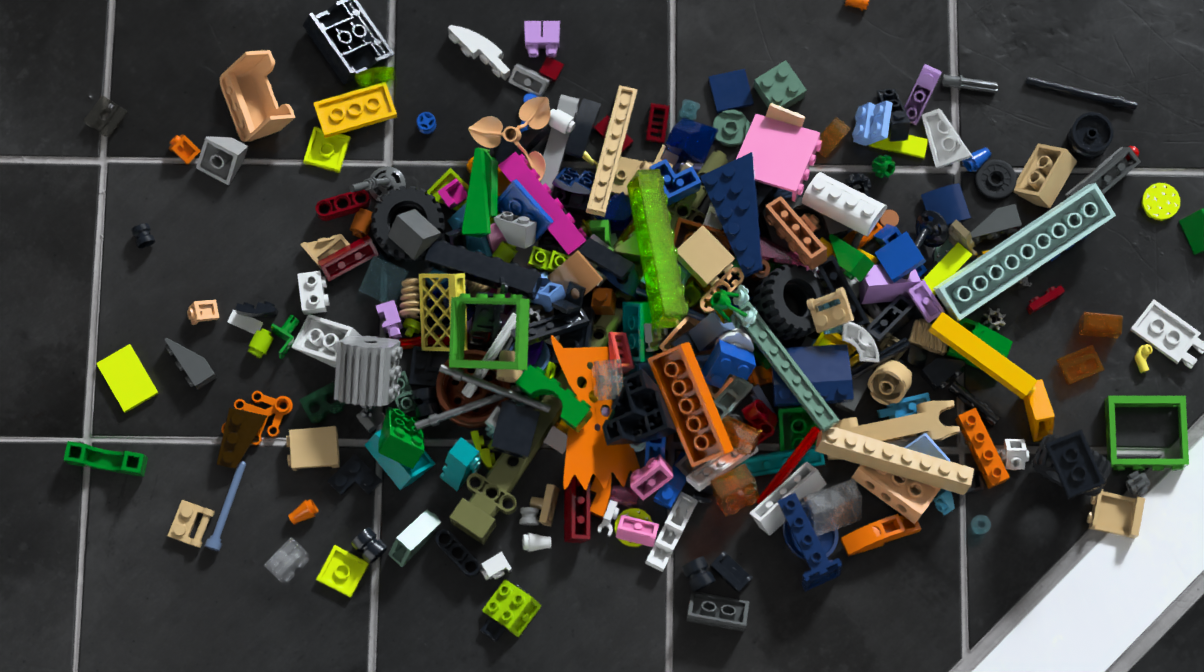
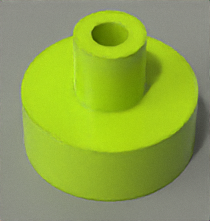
M405 318L402 325L407 329L405 335L411 338L413 333L419 334L421 332V323L412 318Z

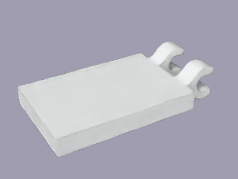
M1154 299L1130 329V331L1173 362L1178 364L1181 360L1190 369L1195 365L1197 359L1187 353L1189 348L1193 346L1199 353H1204V341L1198 338L1201 333Z

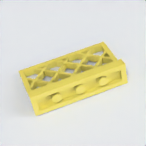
M465 273L419 274L422 351H450V347H447L442 341L446 336L450 338V326L446 328L441 321L447 316L451 322V297H460V294H466ZM425 278H430L434 283L430 289L425 285ZM444 278H448V288L446 290L440 284ZM436 287L443 293L439 299L432 293ZM428 297L435 303L431 308L426 305ZM445 297L449 300V307L447 309L441 304ZM437 306L443 312L439 319L433 313ZM429 316L436 322L431 328L427 324ZM465 317L464 351L468 350L467 317ZM438 325L444 331L440 338L434 332ZM430 335L436 340L433 346H428V337Z

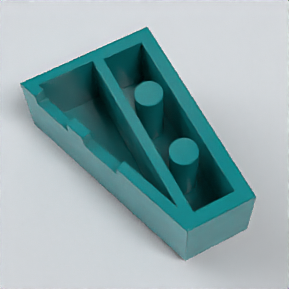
M461 437L448 452L445 460L448 466L443 467V473L440 474V478L458 491L466 482L468 476L472 473H477L482 467L480 452Z

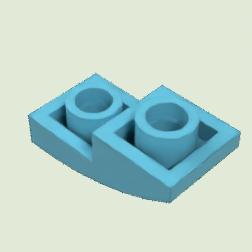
M940 489L937 493L938 496L933 501L936 508L943 515H946L954 509V501L951 491Z

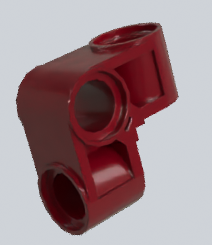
M757 399L742 409L743 415L748 421L742 428V433L752 443L759 445L774 434L778 416L763 401Z

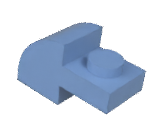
M549 282L546 286L540 285L535 300H530V302L542 305L545 312H550L554 309L551 307L553 302L565 299V290L562 285Z

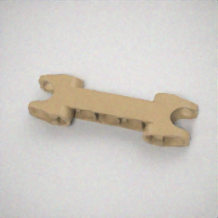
M933 400L917 404L918 414L860 426L858 425L857 417L839 420V423L833 426L883 442L920 436L924 433L934 442H938L960 433L959 426H944L939 420L942 412L954 408L953 400ZM827 455L828 460H843Z

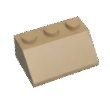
M1038 144L1019 175L1013 193L1037 206L1051 208L1075 167L1077 160L1067 149Z

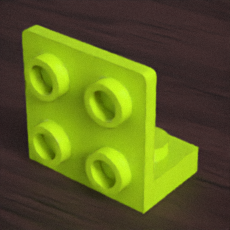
M504 580L482 611L519 638L541 605L532 596L509 581Z

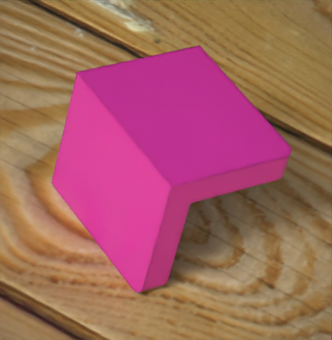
M454 179L437 191L451 210L466 200L468 195L457 179Z

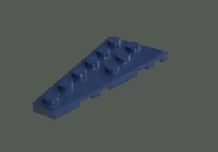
M753 152L700 176L745 278L763 270Z

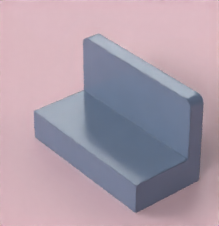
M714 311L692 328L689 334L698 350L705 351L715 347V341L722 334L736 328L732 322L722 323L718 314Z

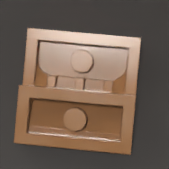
M579 250L547 276L552 283L563 286L565 295L570 281L585 287L586 295L603 280ZM573 288L571 291L574 299L579 298V291L576 288Z

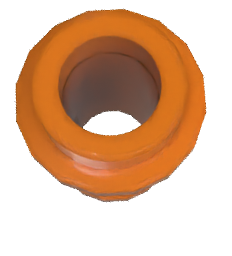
M869 0L845 1L846 6L860 8L861 11L863 9L867 10Z

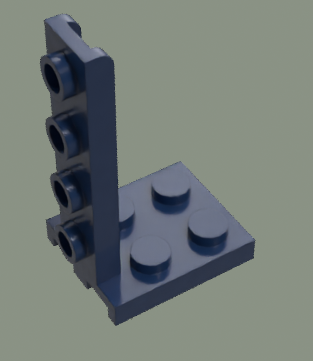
M796 493L778 500V505L810 570L803 574L802 587L806 592L839 577L842 569L840 559L829 561Z

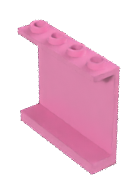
M755 114L736 159L753 152L755 181L792 192V201L795 202L797 196L802 195L804 189L803 182L809 178L810 166H814L816 160L815 153L821 149L820 132Z

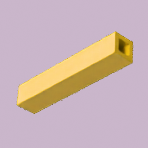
M941 312L928 331L1021 399L1027 395L1030 397L1037 387L1034 385L1038 380L944 312Z

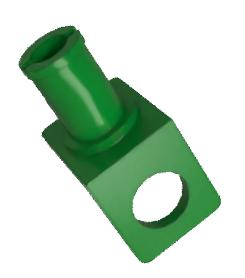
M293 315L289 316L282 327H278L275 324L271 325V332L286 341L279 351V359L281 360L291 349L294 343V336L291 333L300 323L296 317L293 319Z

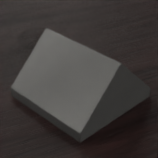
M414 209L397 215L388 237L415 261L442 233Z

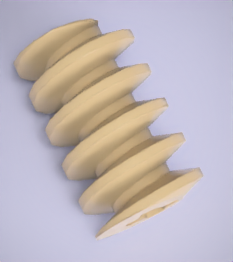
M406 278L401 283L404 288L401 289L403 295L400 297V300L403 303L400 304L402 310L399 311V316L420 319V316H418L420 314V309L418 308L420 306L419 278Z

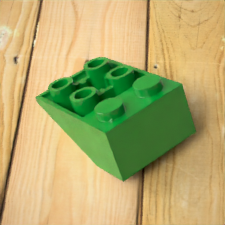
M965 317L958 321L960 325L1007 358L1013 341ZM949 346L946 357L954 360H963L967 365L980 369Z
M388 407L378 442V452L413 469L425 451L423 428L417 430L414 424L420 420L416 419V417L405 415L399 409Z

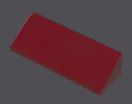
M366 235L318 261V264L329 282L374 258L379 253L371 238Z

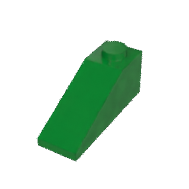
M830 234L829 238L838 264L845 270L843 274L850 280L855 278L861 282L875 264L865 254Z

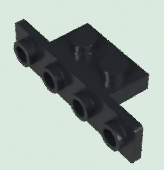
M500 276L497 294L507 295L508 284L505 283L504 277ZM478 292L477 294H488V298H493L494 293ZM475 305L472 330L490 332L488 350L497 338V331H501L502 319H500V313H504L505 305Z

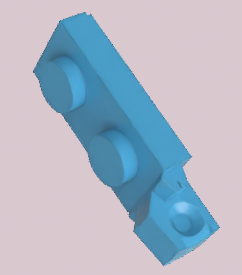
M929 393L906 397L896 404L890 403V405H886L887 408L877 410L878 417L889 416V419L918 414L916 405L930 401Z

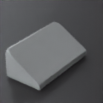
M521 64L514 66L508 80L509 83L529 93H533L537 97L543 96L551 79Z

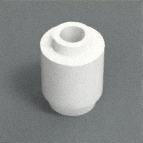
M552 109L548 122L549 126L564 134L571 133L576 124L574 117L559 109Z

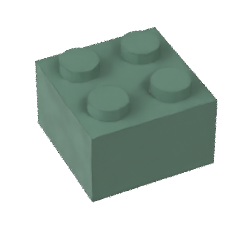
M786 60L756 78L753 85L767 107H769L770 103L787 109L805 98L807 91Z

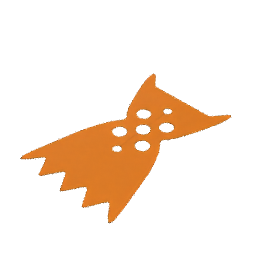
M551 335L555 354L570 387L577 395V400L580 402L584 400L591 406L590 409L593 414L579 433L569 426L564 468V489L568 487L573 475H575L584 490H586L592 474L597 477L605 489L612 472L622 487H625L629 472L640 469L635 451L630 444H606L602 426L605 419L608 420L609 416L604 417L601 414V407L608 405L611 414L613 401L610 398V393L614 387L617 373L611 372L609 347L563 348L555 337ZM588 362H591L593 364L592 369H588ZM600 375L605 376L607 379L605 387L598 385L597 379ZM583 376L586 379L587 385L585 388H580L577 385L578 377ZM593 390L599 396L598 401L595 403L589 399V393ZM595 424H599V425H600V430H599V431H596V430H595V428H594Z

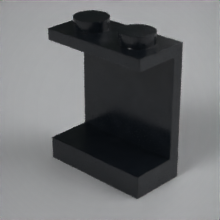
M512 400L502 401L499 404L500 411L492 440L489 441L488 449L526 459L529 457L540 412L535 411V408L529 405H524V407L518 406L517 402Z

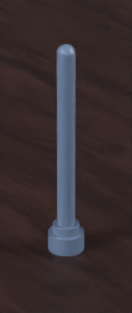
M240 461L236 468L214 533L206 540V548L220 551L222 545L220 543V536L246 466L244 461Z

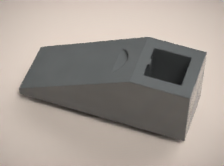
M1016 204L997 208L971 232L974 244L980 243L982 239L994 240L999 238V235L1005 233L1013 235L1018 232L1022 224Z
M168 338L165 339L168 344L165 348L171 356L173 354L178 360L175 363L180 371L185 370L188 375L185 379L191 387L195 386L199 390L217 378L204 357Z

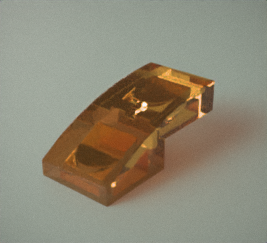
M838 117L820 135L822 146L819 153L825 158L830 155L838 143L851 130Z

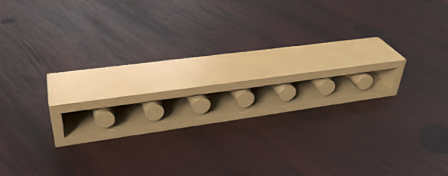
M831 427L823 433L820 431L818 434L815 451L961 495H964L972 484L974 468L835 427Z

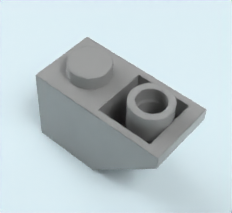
M508 211L494 217V222L508 244L524 249L535 244L537 222L525 216L513 215L512 212Z

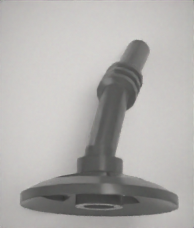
M381 167L375 170L370 178L350 185L349 190L350 192L364 189L369 190L371 196L380 202V198L384 194L387 196L389 194L388 190H391L392 187H394L395 191L400 190L399 187L401 186L406 188V181L398 169ZM386 171V173L379 175L377 179L375 178L379 173ZM393 172L398 175L401 183H396L395 178L391 176ZM377 186L382 192L380 196L374 191Z

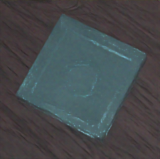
M373 256L359 291L384 303L392 300L396 303L403 287L401 283L406 279L409 271L377 256Z

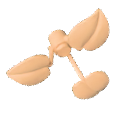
M535 97L526 101L519 110V117L525 123L520 126L518 125L516 128L509 126L502 132L503 125L501 121L493 116L484 117L468 128L472 137L486 148L498 147L501 143V136L506 141L514 143L524 153V157L529 162L526 164L529 169L532 170L534 168L540 175L538 180L541 181L544 177L546 169L544 157L537 151L528 154L518 141L521 139L520 129L528 124L533 129H541L548 124L551 112L547 97Z

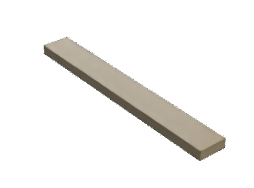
M619 85L586 213L605 217L637 89Z

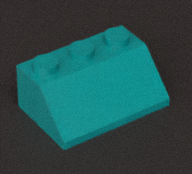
M622 302L623 332H626L632 360L638 362L648 361L647 358L652 357L654 351L646 352V349L649 347L648 343H645L644 323L652 321L654 313L652 302Z
M382 429L374 433L364 445L400 490L415 482L435 465V462L426 451H424L413 469L378 452V442Z

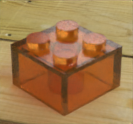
M745 463L710 481L715 500L725 516L736 514L741 508L753 505L760 498L756 481Z

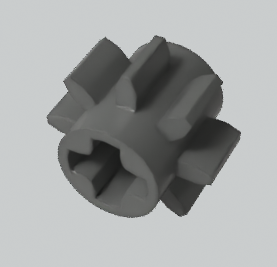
M1135 471L1127 476L1129 480L1125 481L1131 494L1137 493L1140 496L1148 491L1147 486L1150 485V482L1145 473L1139 474L1138 471Z

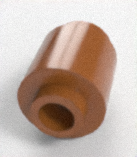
M360 208L356 212L350 227L352 235L358 238L368 235L372 224L371 211Z

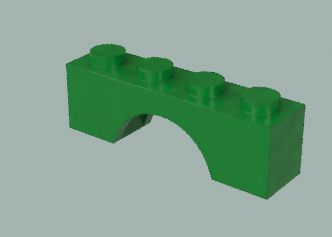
M529 365L527 370L515 382L517 387L532 399L542 395H552L562 402L561 418L563 422L579 433L593 416L590 409L591 406L584 400H581V402L575 398L576 395L571 390L562 389L560 387L561 384L553 377L551 379L546 377L545 371L540 367L534 368L532 365Z
M71 441L67 442L64 461L68 464L141 477L145 475L148 461L145 454L129 451H110Z

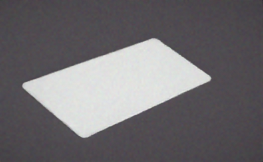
M235 310L232 311L227 321L255 334L256 330H260L263 322L252 317L239 315Z

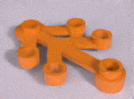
M260 391L253 392L252 400L255 403L264 402L271 405L267 409L245 403L243 399H237L234 402L235 409L267 415V418L256 434L259 437V441L256 443L252 441L254 446L261 444V435L268 417L274 414L273 423L268 427L267 432L273 438L279 435V426L283 416L289 414L293 408V403L287 396H280L275 399L263 395ZM256 394L261 395L260 400L254 399ZM239 402H243L242 408H237ZM282 403L287 404L285 409L280 408ZM225 423L222 425L221 428L222 433L224 432ZM272 428L277 429L275 434H270Z

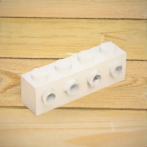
M805 462L754 508L750 514L759 528L770 536L785 521V517L778 505V500L796 493L801 505L806 504L827 484L819 471L808 462Z

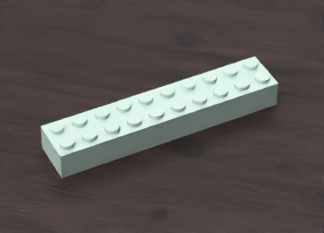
M1088 184L935 286L933 290L951 318L955 321H960L1116 215L1097 184Z

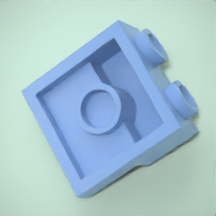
M886 100L876 105L869 102L859 106L855 114L856 126L852 133L853 142L867 146L888 137L893 103Z

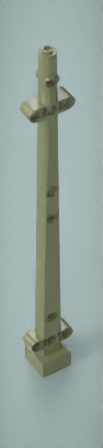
M713 151L697 173L699 179L701 180L700 176L727 164V156L721 151ZM701 185L698 192L667 207L661 203L663 200L659 196L658 209L667 217L652 237L658 245L655 252L642 262L634 263L640 280L660 252L667 255L678 217L693 222L701 220L704 223L706 215L697 210L707 195L704 186ZM685 210L687 215L680 216L677 212ZM627 276L620 284H625L629 277ZM641 281V287L644 289L647 285ZM618 288L614 292L617 302L637 301L633 296L622 293ZM616 307L615 315L597 316L594 320L591 347H607L609 344L608 333L617 332L623 323V308ZM601 332L604 337L598 340L594 337V334ZM589 362L587 366L588 369L593 368V364L591 362ZM561 368L554 379L561 384L560 387L562 389H569L574 393ZM580 376L577 379V385L579 387H581L585 380L583 376ZM542 395L539 399L540 402L551 405L549 413L535 408V411H539L540 414L529 457L522 459L501 453L485 477L478 473H473L467 478V488L473 495L469 501L464 498L461 499L451 514L450 521L452 525L483 545L496 527V519L494 517L498 511L511 515L517 509L516 499L510 493L539 451L552 426L561 417L562 402L555 396ZM511 458H516L519 463L516 466H510L508 461ZM474 479H478L481 482L477 488L470 485ZM495 490L497 495L495 498H488L486 496L487 492ZM507 500L513 502V507L510 509H505L502 506Z

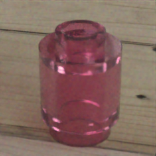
M614 484L609 499L631 508L632 505L637 504L639 496L631 487H622L621 484Z

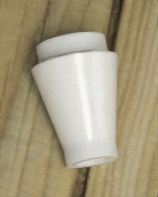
M533 533L523 534V550L531 552L551 548V537Z

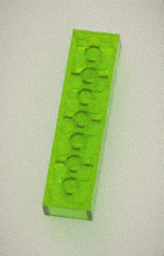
M660 169L638 170L627 185L653 329L674 328L688 313V304L684 299L685 288L681 284L680 278L681 267L677 262L678 251L674 247V231L670 225L671 214L667 209L668 198L667 194H664V177L661 176Z

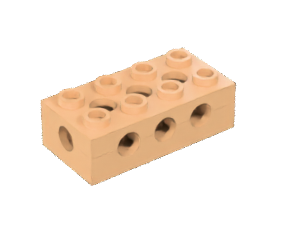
M860 465L852 476V479L914 524L941 489Z

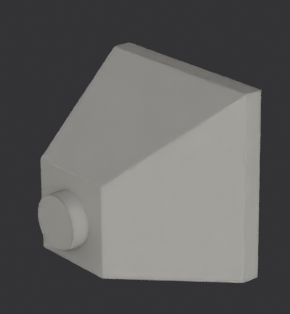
M207 136L204 140L196 169L229 185L244 161L248 146L230 137Z

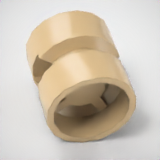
M500 351L499 361L515 362V351ZM497 369L496 379L515 383L523 371Z

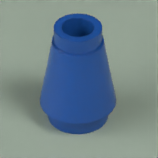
M986 147L971 153L973 157L963 160V165L969 172L977 171L991 157V152Z

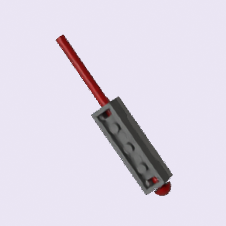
M1135 146L1120 147L1065 194L1066 197L1069 198L1088 184L1093 183L1097 184L1102 194L1107 192L1141 163L1138 159V148Z

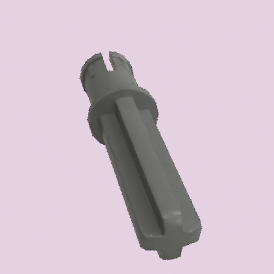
M943 74L941 86L958 88V90L965 88L996 93L998 90V83L963 78L962 75L951 76Z

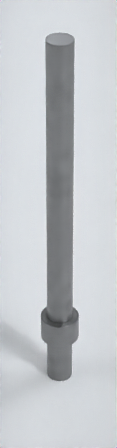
M441 364L439 372L450 375L457 381H466L547 413L550 411L551 405L464 373V370L459 368L453 369Z
M517 386L509 388V390L517 393L523 392ZM496 393L438 415L436 413L429 415V418L414 424L417 430L430 425L433 427L439 425L441 421L507 397Z

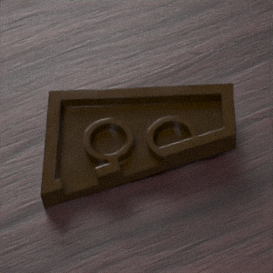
M229 407L216 464L236 469L267 415Z

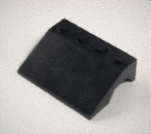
M340 0L327 11L317 15L310 13L303 24L307 33L344 85L360 78L395 54L357 0Z

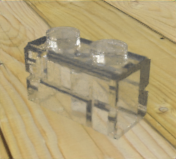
M621 359L595 361L594 366H592V375L594 378L596 377V385L594 386L595 397H598V401L615 399L623 387Z
M291 537L264 566L281 583L284 581L288 582L295 575L294 570L298 566L302 568L309 559L307 557L309 554Z

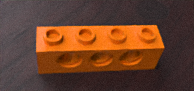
M973 408L958 415L955 421L988 488L990 489L1006 482L1010 476L977 409Z

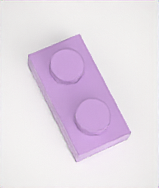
M924 280L907 290L927 323L937 318L941 312H945Z

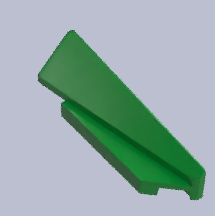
M475 148L462 234L481 238L491 234L490 219L497 216L498 161L490 156V150Z

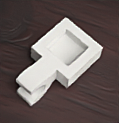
M610 500L603 521L598 527V533H601L602 528L607 527L609 529L608 536L612 535L611 521L612 519L616 520L620 510L617 508V502Z

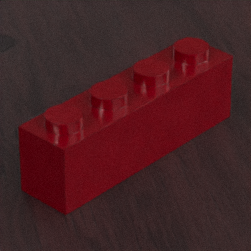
M573 475L568 487L564 489V542L584 543L590 540V481L587 489L584 490L578 478Z

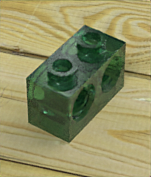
M334 382L300 399L311 423H320L330 413H339L346 406L345 402H340L339 400L333 404L327 402V399L334 395ZM313 405L320 406L319 411L316 413L310 412V408Z

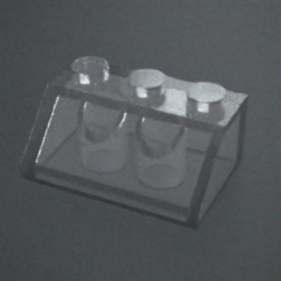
M855 479L812 493L799 500L817 536L862 520V495Z

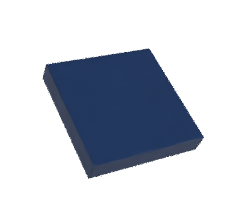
M745 69L708 76L717 113L754 105Z

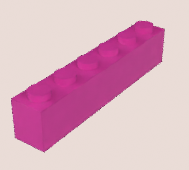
M515 151L498 165L499 169L510 183L517 179L553 219L554 222L548 228L549 232L568 256H572L587 241L585 238L588 236L581 227L579 229L575 227L573 223L576 221L570 213L565 214L562 208L564 206L559 199L556 198L554 200L550 195L552 191L548 185L540 183L538 180L540 175L534 168L532 170L529 169L526 165L529 162L524 155H518Z

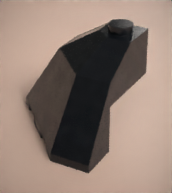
M641 369L625 376L622 382V390L619 395H616L611 406V414L608 420L605 419L602 426L606 444L644 443L676 433L677 430L662 393L649 375Z

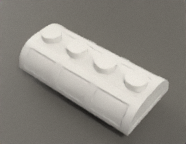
M819 172L813 178L802 198V204L867 237L887 209V205L822 172Z

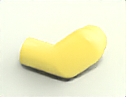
M1148 344L1139 347L1135 355V361L1140 373L1150 370L1146 360L1149 354L1152 353V347Z

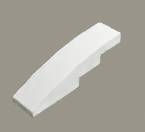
M683 492L680 493L645 564L663 572L698 503L696 499Z

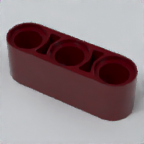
M360 190L323 199L316 204L315 209L319 219L329 221L356 213L360 208L368 209L371 201L368 192ZM363 196L366 198V201L363 203L357 202L359 197ZM341 202L348 203L346 208H339L338 206ZM324 207H328L330 209L329 212L326 214L320 213L321 209Z

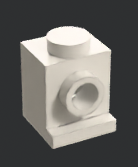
M500 552L483 562V569L480 570L486 580L492 578L496 580L505 575V570L510 573L512 568L503 553Z

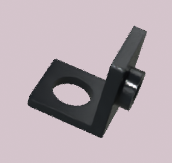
M570 281L565 299L553 302L551 307L566 314L580 310L586 288ZM573 288L579 291L578 299H574L571 295Z

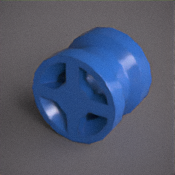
M423 112L418 116L417 125L419 131L423 134H431L435 131L436 120L433 114Z

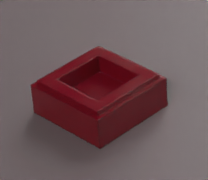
M547 56L539 74L556 82L564 68V64Z

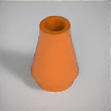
M310 499L302 502L288 517L295 525L315 517V514L319 511L315 503Z

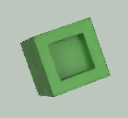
M590 220L592 235L595 234L611 247V224L609 220Z

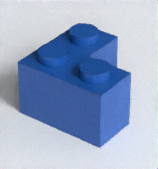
M667 159L649 167L648 177L666 207L700 190L701 180L693 167L675 174Z
M719 339L702 368V374L706 383L721 389L729 374L748 380L756 366L754 353Z

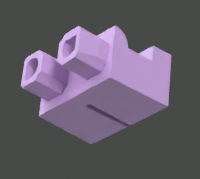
M524 21L525 47L529 57H538L539 49H546V56L556 57L557 48H559L560 21H543V37H541V21Z
M392 300L376 305L380 320L386 318V321L382 324L384 333H388L392 339L399 340L402 338L400 329L403 326L395 301Z

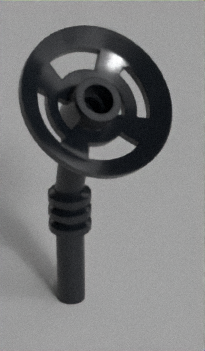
M932 210L922 212L918 216L915 224L918 237L914 243L919 251H921L920 247L922 244L931 248L943 245L948 237V226L945 219L938 212ZM931 216L934 219L933 221H925L924 217ZM938 224H940V226H941V231H942L941 236H939V234H940V229H939ZM927 239H935L936 243H929ZM908 273L902 278L907 280L909 278L910 273Z

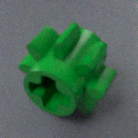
M886 154L884 156L878 155L873 160L872 171L876 172L875 176L889 178L894 173L895 162L891 160L892 157Z

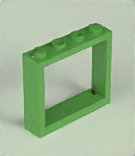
M463 293L460 294V297H451L449 368L527 370L530 299H522V295L511 294L510 298H505V294H493V298H488V294H476L475 298L471 297V294ZM466 304L517 305L515 362L464 360Z
M1108 396L1105 399L1107 460L1110 462L1111 468L1118 471H1123L1125 468H1133V471H1143L1145 468H1152L1153 471H1162L1164 468H1172V471L1183 470V468L1189 465L1186 396ZM1115 407H1178L1180 459H1117Z

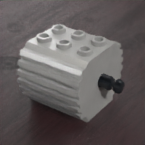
M362 335L347 336L338 341L334 400L346 402L347 404L361 405V408L365 409L361 412V416L370 418L372 417V412L369 409H372L373 405H388L397 399L400 395L398 377L400 378L401 376L399 358L402 357L403 353L400 341L392 338Z

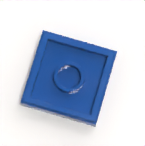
M907 231L875 252L894 283L926 262Z

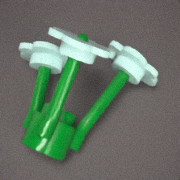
M739 285L733 293L721 289L720 292H715L711 297V308L716 310L725 319V323L732 322L736 329L741 328L739 321L733 314L728 317L722 310L729 308L743 316L742 326L746 328L754 323L757 310L754 307L749 311L743 312L731 305V300L728 296L734 297L733 303L739 307H743L744 304L748 303L749 290L743 285Z

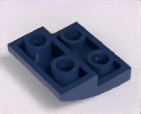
M565 167L554 178L552 184L569 192L590 194L596 174L585 170L579 175L576 170Z
M959 183L921 194L926 211L938 212L945 219L947 226L951 225L956 219L960 223L971 219ZM928 216L929 221H933L934 218Z

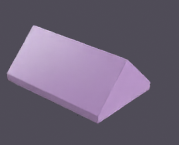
M875 264L861 282L859 281L860 304L893 302L900 294L912 300L907 290L921 281L916 269L911 271L907 280L901 278L894 283L883 265Z

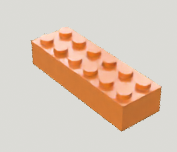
M690 342L680 344L647 358L691 467L734 451Z

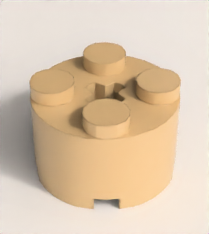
M892 359L878 365L868 380L871 396L877 402L884 405L900 402L912 384V372L902 363Z

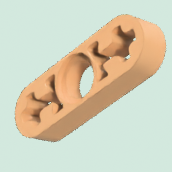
M731 268L701 298L700 308L703 312L711 313L715 311L709 306L705 308L704 301L707 300L709 302L711 300V293L717 292L718 286L724 285L727 287L728 292L733 293L743 283L744 274L740 268ZM732 273H739L740 280L738 281L737 279H735L731 283V285L733 286V288H731L730 285L724 280L727 279V281L729 282L732 279Z

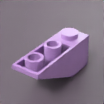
M926 64L923 66L904 106L910 122L914 125H917L942 74L941 71Z

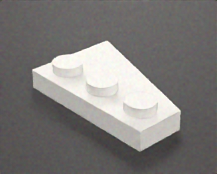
M940 109L921 115L937 169L973 157Z

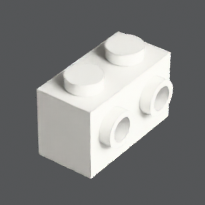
M321 271L297 274L303 314L327 312L326 306H329L328 294L325 295L324 288L327 287L326 277L322 276Z

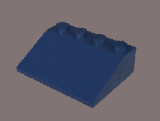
M847 344L785 348L827 404L846 403L854 400ZM771 365L774 407L801 405Z

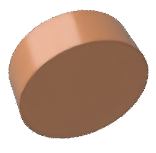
M886 210L879 219L880 225L884 227L889 224L896 227L899 222L898 214L894 210Z

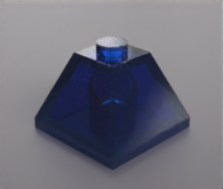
M683 118L672 128L666 141V146L671 153L704 163L718 129Z

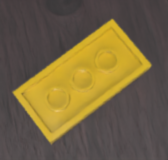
M386 82L314 102L325 138L397 117Z

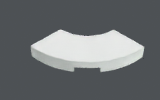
M853 322L843 324L842 341L849 342L856 348L859 353V360L879 362L878 348L870 333Z

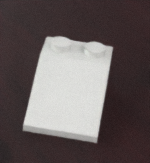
M308 314L292 348L332 367H336L337 342L347 336H357L360 334L352 327Z

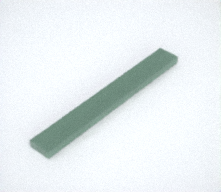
M748 301V303L744 304L743 307H739L738 309L743 312L749 311L753 306ZM733 311V315L742 325L743 316ZM757 312L754 323L750 324L748 328L742 327L822 433L838 424L839 419Z

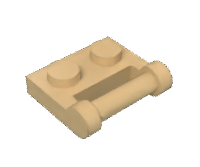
M843 287L820 298L807 300V306L811 312L817 333H822L854 321ZM836 299L840 300L841 304L819 312L818 306Z
M182 500L168 537L201 548L202 537L210 517H213L215 511ZM201 513L203 517L194 539L189 538L198 514Z

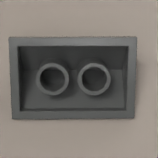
M691 591L686 621L744 632L747 624L749 601Z

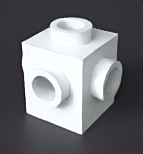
M1005 439L1004 450L1000 451V458L1004 462L1006 469H1025V462L1029 461V451L1026 449L1024 439Z

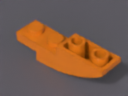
M895 514L845 535L840 540L847 556L881 547L885 542L920 532L921 527L918 521L914 524L903 515Z

